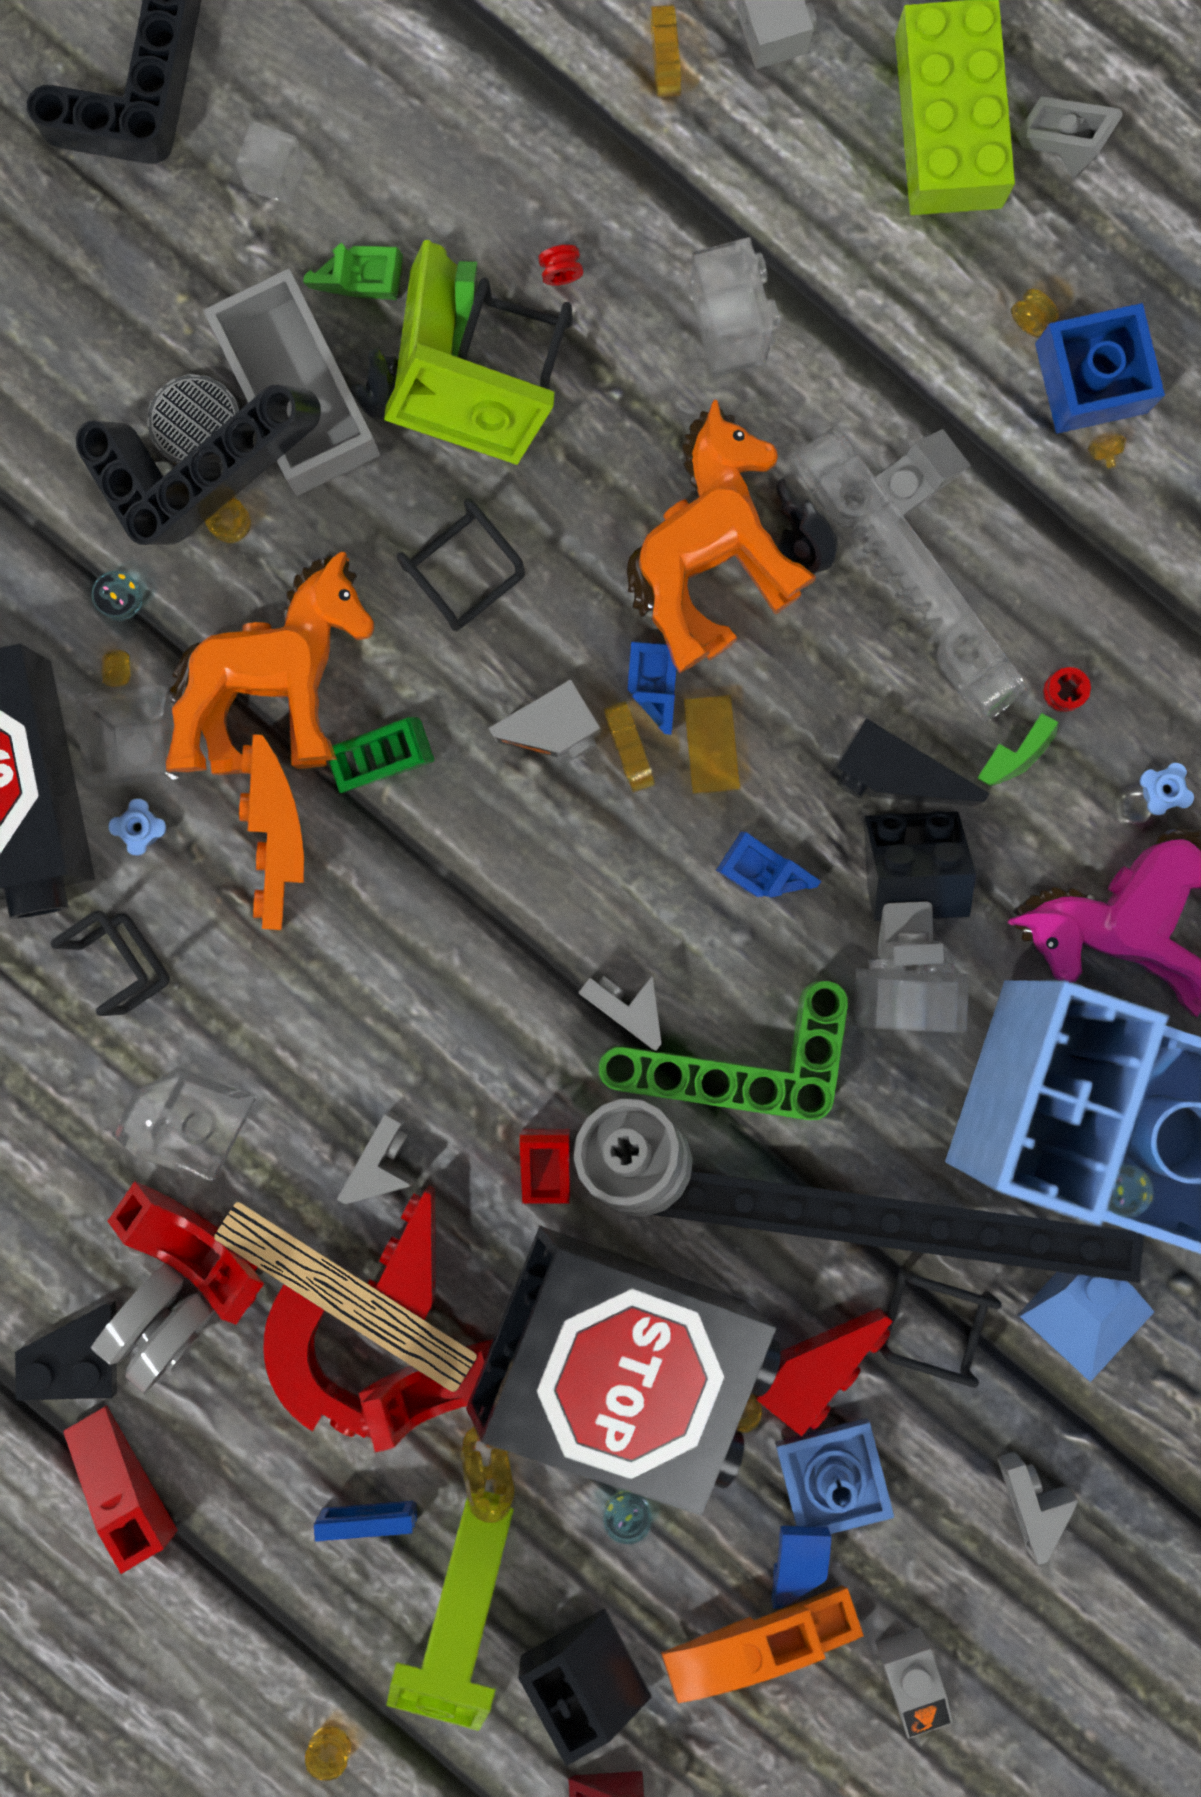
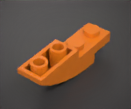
M253 734L252 745H243L242 773L251 774L250 793H241L239 804V821L248 822L247 831L267 833V842H257L256 870L265 871L264 890L255 889L253 918H262V929L282 930L285 882L304 883L302 830L294 797L276 755L263 735Z
M840 1585L759 1619L745 1618L663 1651L661 1655L676 1702L679 1704L727 1693L793 1672L826 1659L825 1652L864 1637L849 1590L847 1587Z

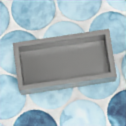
M290 268L203 310L248 403L270 385L305 388L312 391L318 398L321 405L319 423L309 434L277 460L296 496L381 456L374 438ZM290 401L287 406L288 418L292 411Z

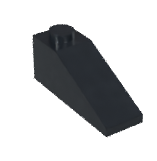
M867 718L859 725L830 772L839 778L836 784L840 788L858 798L866 794L874 798L977 806L985 802L990 794Z

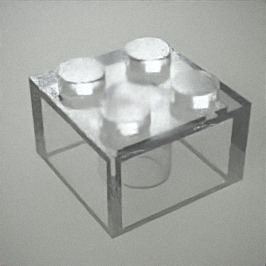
M750 237L693 252L689 293L712 378L766 364L770 347L775 345V329L780 327L776 303L774 299H766L763 283L767 282L765 261L761 253L754 254Z
M869 960V969H856L853 1025L872 1029L967 1034L969 974L955 973V963L916 965V971H907L906 965L894 966L892 965V960Z

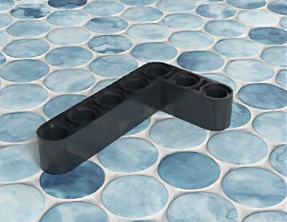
M202 0L142 1L124 98L55 85H42L35 88L28 97L27 112L43 138L50 145L61 149L146 164H158L164 161L170 155L174 144ZM171 39L167 45L157 47L161 41ZM163 84L159 90L148 92L152 86ZM62 112L56 120L48 121L53 114ZM108 120V123L103 128L93 130L98 122ZM154 128V132L150 136L138 138L144 130Z
M270 385L263 389L164 477L137 432L125 423L96 420L85 422L77 431L76 448L119 522L133 542L139 545H175L185 539L309 434L319 423L321 405L315 394L305 388ZM290 401L292 411L288 418L287 406ZM254 432H256L257 434V441L255 446L253 444ZM221 461H222V463H223V471H222V474H221V472H220V464H221Z

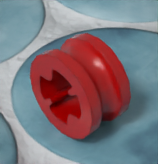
M558 245L541 252L538 260L539 265L545 268L542 272L543 283L559 286L569 284L581 278L583 267L580 263L576 262L580 258L579 248L574 245Z
M1074 667L1061 668L1049 676L1043 688L1044 700L1049 707L1059 712H1069L1080 707L1087 701L1091 692V684L1087 675ZM1059 678H1062L1063 683L1072 680L1076 684L1072 691L1076 697L1074 701H1072L1071 696L1064 700L1058 696L1057 693L1061 690V686L1057 682Z

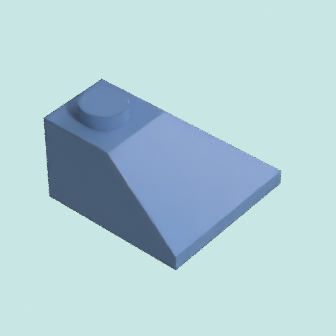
M1056 1272L1021 1310L1018 1316L1091 1382L1155 1311L1127 1281Z

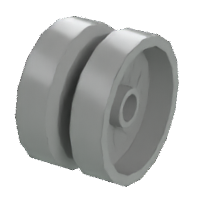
M619 1099L604 1104L586 1118L576 1136L573 1157L579 1179L593 1196L624 1215L647 1217L665 1211L682 1196L691 1179L693 1160L687 1138L665 1113L643 1100Z
M166 1264L152 1274L108 1323L91 1347L93 1352L111 1366L121 1362L138 1346L140 1350L127 1366L125 1379L143 1394L166 1371L170 1372L197 1341L200 1336L198 1333L215 1312L207 1299L199 1292L186 1297L172 1312L169 1308L181 1293L184 1280Z

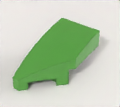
M340 243L332 250L335 256L316 273L310 270L304 275L303 283L308 288L362 298L397 300L403 254L397 247L353 246L348 250Z
M458 261L455 277L456 319L451 353L455 357L458 356V350L475 298L477 262Z
M1041 713L1016 753L1001 744L997 746L978 776V780L988 786H993L1024 773L1038 760L1057 735L1059 722Z

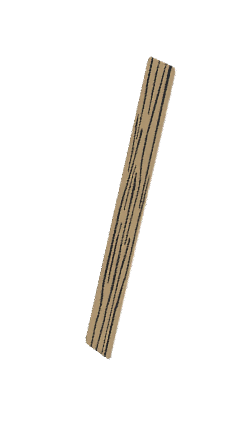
M240 1202L233 1205L215 1234L216 1241L451 1392H455L476 1360V1354Z

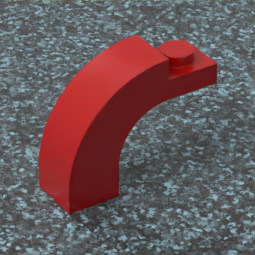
M134 1181L107 1221L123 1245L166 1263L190 1280L201 1291L222 1320L237 1325L247 1308L254 1303L258 1292L264 1285L263 1281L255 1273L258 1268L257 1266L215 1240V1234L219 1228L183 1204L141 1183Z
M283 1284L270 1309L263 1341L266 1372L276 1396L292 1417L312 1432L324 1415L331 1419L330 1425L338 1432L349 1437H355L358 1434L365 1438L366 1435L360 1420L362 1409L360 1398L330 1380L322 1370L316 1356V1333L326 1311Z
M493 1339L465 1346L476 1354V1360L455 1392H451L411 1365L381 1378L359 1392L362 1405L360 1413L364 1434L372 1439L375 1453L395 1448L413 1428L446 1412L467 1406Z

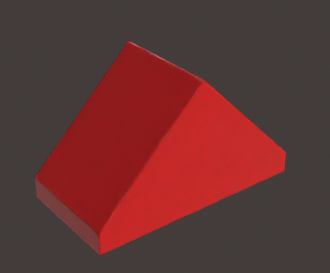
M522 1129L519 1140L522 1204H570V1129Z

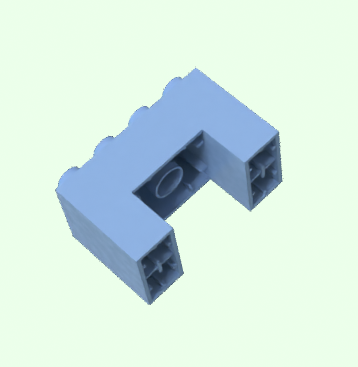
M1004 980L945 1163L997 1191L1100 1226L1102 1221L1201 1254V1037L1166 1026L1169 1017L1167 1015L1066 981ZM1127 1167L1135 1173L1131 1172L1133 1176L1129 1178L1124 1173H1118L1119 1168ZM1117 1175L1121 1177V1182L1119 1181V1184H1115ZM1139 1177L1142 1179L1143 1185L1138 1183ZM1118 1186H1121L1122 1193L1120 1195L1117 1193ZM1141 1192H1144V1198L1141 1201L1139 1195ZM1117 1196H1120V1198L1123 1199V1203L1121 1205L1120 1202L1116 1200ZM1110 1199L1115 1207H1127L1133 1200L1137 1207L1128 1213H1117L1108 1209L1107 1205Z

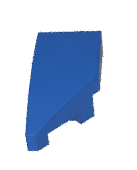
M631 641L627 689L636 702L641 705L658 725L659 729L664 734L671 735L676 667L673 665L668 646L664 643Z
M743 831L739 833L716 869L718 873L755 897H776L787 892L805 888H816L821 883L818 878L790 859L783 858Z
M780 1526L778 1561L774 1563L771 1602L774 1609H781L827 1580L831 1548V1534L828 1527Z

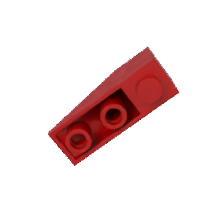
M431 1186L427 1187L422 1197L416 1193H413L400 1218L408 1222L400 1240L391 1236L379 1259V1262L386 1266L379 1282L377 1283L370 1279L367 1283L423 1320H425L436 1299L435 1188Z
M877 1308L782 1350L779 1369L772 1386L766 1394L761 1397L755 1396V1399L802 1437L809 1427L814 1430L825 1420L831 1409L828 1403L839 1389L846 1391L855 1382L861 1371L858 1365L869 1351L876 1353L885 1344L891 1332L888 1327L893 1321L882 1309Z
M106 1405L68 1427L63 1432L95 1529L117 1569L122 1574L163 1550L178 1529Z

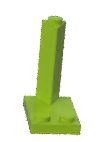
M424 240L410 270L395 388L386 404L384 420L518 465L554 407L555 392L451 355L456 319L455 277L458 265L447 256L446 250L441 245L432 243L430 240Z
M479 1491L477 1498L467 1496L422 1667L420 1669L396 1662L386 1706L476 1731L481 1729L491 1710L495 1689L471 1683L514 1511L513 1508L505 1506L506 1499L503 1496L487 1491Z

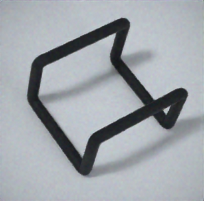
M482 278L476 291L457 357L468 361L467 354L483 301L490 307L554 325L556 327L540 377V387L550 390L549 380L565 328H570L573 324L571 303H563L558 317L493 298L488 278Z
M471 498L464 500L467 514L415 556L409 559L404 552L397 554V560L402 570L408 572L445 616L453 631H458L525 576L524 564L520 556ZM476 518L514 564L515 573L457 619L454 612L416 566Z
M96 910L55 937L50 945L54 949L82 950L105 934H108L138 980L97 1007L96 1014L98 1016L123 1015L165 988L169 984L170 977L127 914H118L109 919L103 911ZM96 921H99L102 925L79 941L70 940ZM121 923L124 924L160 978V980L123 1005L119 1004L147 985L148 976L115 928Z
M908 1267L900 1268L887 1310V1315L893 1321L888 1327L890 1331H892L906 1280L913 1285L979 1305L961 1363L960 1373L894 1354L887 1346L890 1335L879 1351L890 1363L968 1387H978L979 1380L970 1371L987 1309L988 1307L1000 1309L1002 1306L1001 1301L987 1291L980 1295L917 1276Z

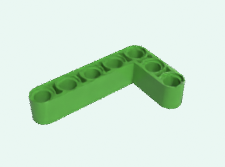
M815 981L803 989L799 998L789 1071L636 1047L614 1046L607 1049L601 1056L599 1075L605 1085L616 1091L803 1120H818L830 1112L834 1103L848 999L845 991L838 984L831 981ZM824 988L833 994L835 1005L829 1014L820 1016L814 1012L811 1000L818 990ZM821 1036L828 1045L827 1055L822 1061L811 1063L805 1056V1045L810 1038ZM623 1054L633 1061L634 1070L628 1079L617 1081L608 1075L606 1065L611 1057ZM664 1062L675 1063L679 1066L681 1072L679 1082L671 1088L660 1087L654 1081L655 1069ZM712 1069L722 1070L727 1076L726 1089L718 1095L706 1094L702 1089L703 1076ZM759 1077H768L774 1084L773 1096L765 1102L758 1103L753 1101L749 1092L751 1083ZM807 1084L817 1085L821 1092L819 1104L811 1110L800 1108L797 1102L799 1090Z

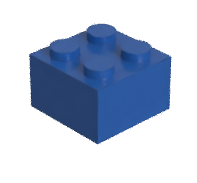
M1143 303L1049 323L1035 343L1056 434L1148 414L1165 396Z

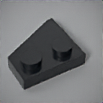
M108 1301L16 1351V1400L114 1397L117 1394V1364L110 1366L93 1352L91 1347L116 1315V1301Z

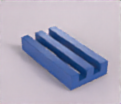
M412 1500L323 1508L314 1523L315 1542L413 1534V1528H415V1522L418 1519L417 1504Z

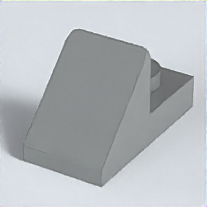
M1041 96L1016 136L1022 148L1060 154L1070 177L1075 178L1098 155L1123 115L1121 109Z
M944 429L913 443L905 456L872 479L867 487L893 522L896 523L967 471L971 465Z
M930 902L888 903L884 905L877 948L878 958L894 966L944 963L943 943L933 940V914Z
M605 976L598 983L592 978L588 979L579 991V994L656 1051L661 1045L653 976L648 978L628 1006L621 1001L626 992Z
M392 1111L384 1114L339 1194L338 1201L343 1204L356 1202L410 1187L416 1181L409 1175L384 1162L386 1156L394 1160L405 1142L407 1134L400 1130L406 1119Z
M1015 1451L999 1456L997 1460L1026 1549L1038 1565L1047 1563L1076 1508L1078 1499L1068 1487H1060L1043 1493L1033 1464L1026 1465Z

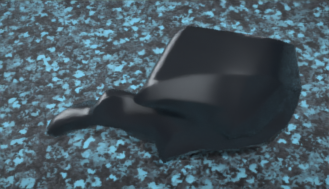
M374 349L368 355L370 366L366 387L360 384H352L350 389L365 413L374 419L381 420L384 419L386 404L395 388L398 359L395 356H384L379 349Z
M781 479L776 485L777 494L781 499L780 514L789 520L793 530H783L778 544L779 551L792 562L803 565L813 574L829 569L837 553V535L833 532L826 518L815 509L814 505L809 500H806L803 504L795 500L786 488L785 479Z

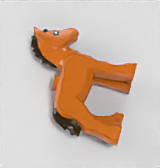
M716 399L712 402L709 412L702 411L699 419H695L690 424V434H685V444L682 446L686 457L683 466L691 477L689 481L697 490L699 498L690 504L684 499L669 508L663 515L665 521L647 535L643 545L632 553L627 564L628 592L634 593L635 597L633 608L638 609L640 617H644L653 610V623L662 632L673 665L679 673L693 667L704 658L708 660L715 658L731 647L737 640L736 635L728 626L713 623L695 608L688 592V578L714 568L736 556L774 614H778L801 596L799 590L809 586L816 580V576L803 565L792 562L779 551L771 535L762 527L748 487L740 473L748 471L767 472L774 467L778 459L775 446L770 442L754 437L743 427L735 424V415H725Z
M340 552L334 557L328 556L325 560L318 559L313 561L310 569L304 567L301 575L297 574L294 577L293 590L287 591L286 595L287 607L284 608L285 624L283 627L271 629V624L247 623L242 626L243 631L211 635L204 641L191 645L185 651L172 673L173 677L177 678V680L169 690L173 695L171 703L175 705L172 707L174 729L166 761V771L194 772L207 770L206 758L200 749L202 730L207 743L208 760L211 762V773L214 775L243 774L242 754L234 747L227 728V715L238 693L266 697H288L291 765L299 769L327 766V760H337L331 741L325 737L320 726L318 716V689L329 658L331 627L345 631L356 640L369 639L374 632L373 619L363 608L352 585L357 574L349 571L350 559L347 558L346 552Z

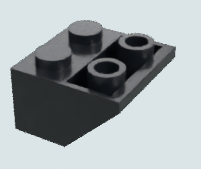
M935 811L932 813L912 814L889 813L885 815L864 816L867 890L874 921H881L885 904L925 901L930 902L932 905L933 919L970 917L976 871L959 811Z
M605 1608L521 1654L518 1679L565 1766L609 1743L652 1698L646 1682Z

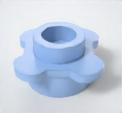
M1172 763L1165 770L1156 772L1150 769L1141 775L1140 784L1143 787V795L1150 813L1163 815L1169 808L1177 806L1185 809L1193 803L1194 795L1187 789L1185 782L1187 770L1182 764ZM1164 785L1170 786V793L1167 794L1163 791Z
M142 799L130 801L128 810L120 817H113L109 822L110 833L114 836H119L127 844V851L135 856L143 855L147 850V846L152 845L158 838L163 837L167 829L165 821L157 818L150 812L148 803ZM136 823L142 825L141 830L138 832L134 830Z

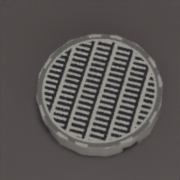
M187 374L171 379L156 392L149 405L147 427L151 441L167 461L178 465L240 410V407L235 397L225 385L209 376Z

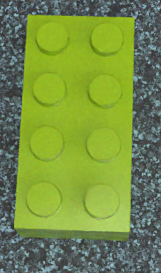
M965 0L904 5L895 33L910 215L1002 209L1015 185L999 0Z

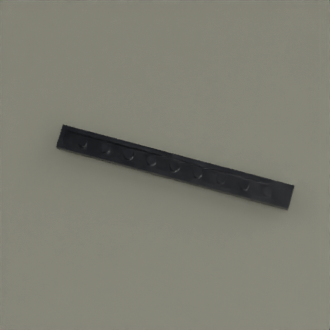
M691 1171V1179L682 1196L665 1211L653 1214L684 1220L1140 1283L1144 1235L1135 1231Z

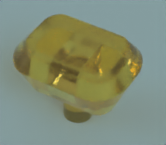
M1112 434L1091 441L1087 450L1095 460L1105 459L1107 468H1113L1116 466L1114 455L1124 452L1126 438L1121 434Z
M116 649L109 650L103 654L102 680L106 685L120 687L129 682L130 657L126 651Z

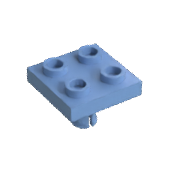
M867 1418L810 1432L802 1437L799 1435L775 1441L796 1526L828 1527L830 1534L894 1518L872 1428Z

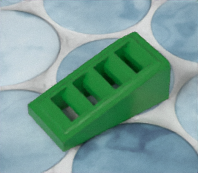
M408 717L333 745L337 760H329L339 793H345L433 763L434 756L421 719ZM403 733L405 735L411 753V757L409 758L404 746V742L401 737V734ZM386 739L389 740L396 761L392 764L389 762L383 740ZM368 745H370L377 769L373 771L364 749ZM350 751L353 752L360 776L355 778L345 754Z

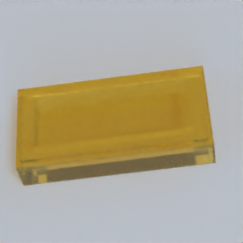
M731 695L684 699L692 795L739 791L740 783Z

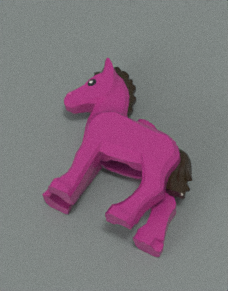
M1175 828L1161 834L1154 845L1144 850L1130 868L1123 866L1117 872L1108 886V890L1113 894L1107 903L1099 901L1091 894L1085 895L1074 888L1064 891L1060 888L1052 887L1050 891L1041 890L1040 896L1030 895L1026 899L1025 904L1017 908L1019 915L1009 919L1007 923L1023 931L1021 937L1023 941L1034 942L1037 950L1044 956L1053 976L1058 981L1076 982L1081 975L1082 944L1111 957L1137 963L1147 972L1161 978L1174 990L1178 1001L1191 1016L1198 1017L1201 1012V959L1169 939L1177 925L1190 890L1201 889V830Z

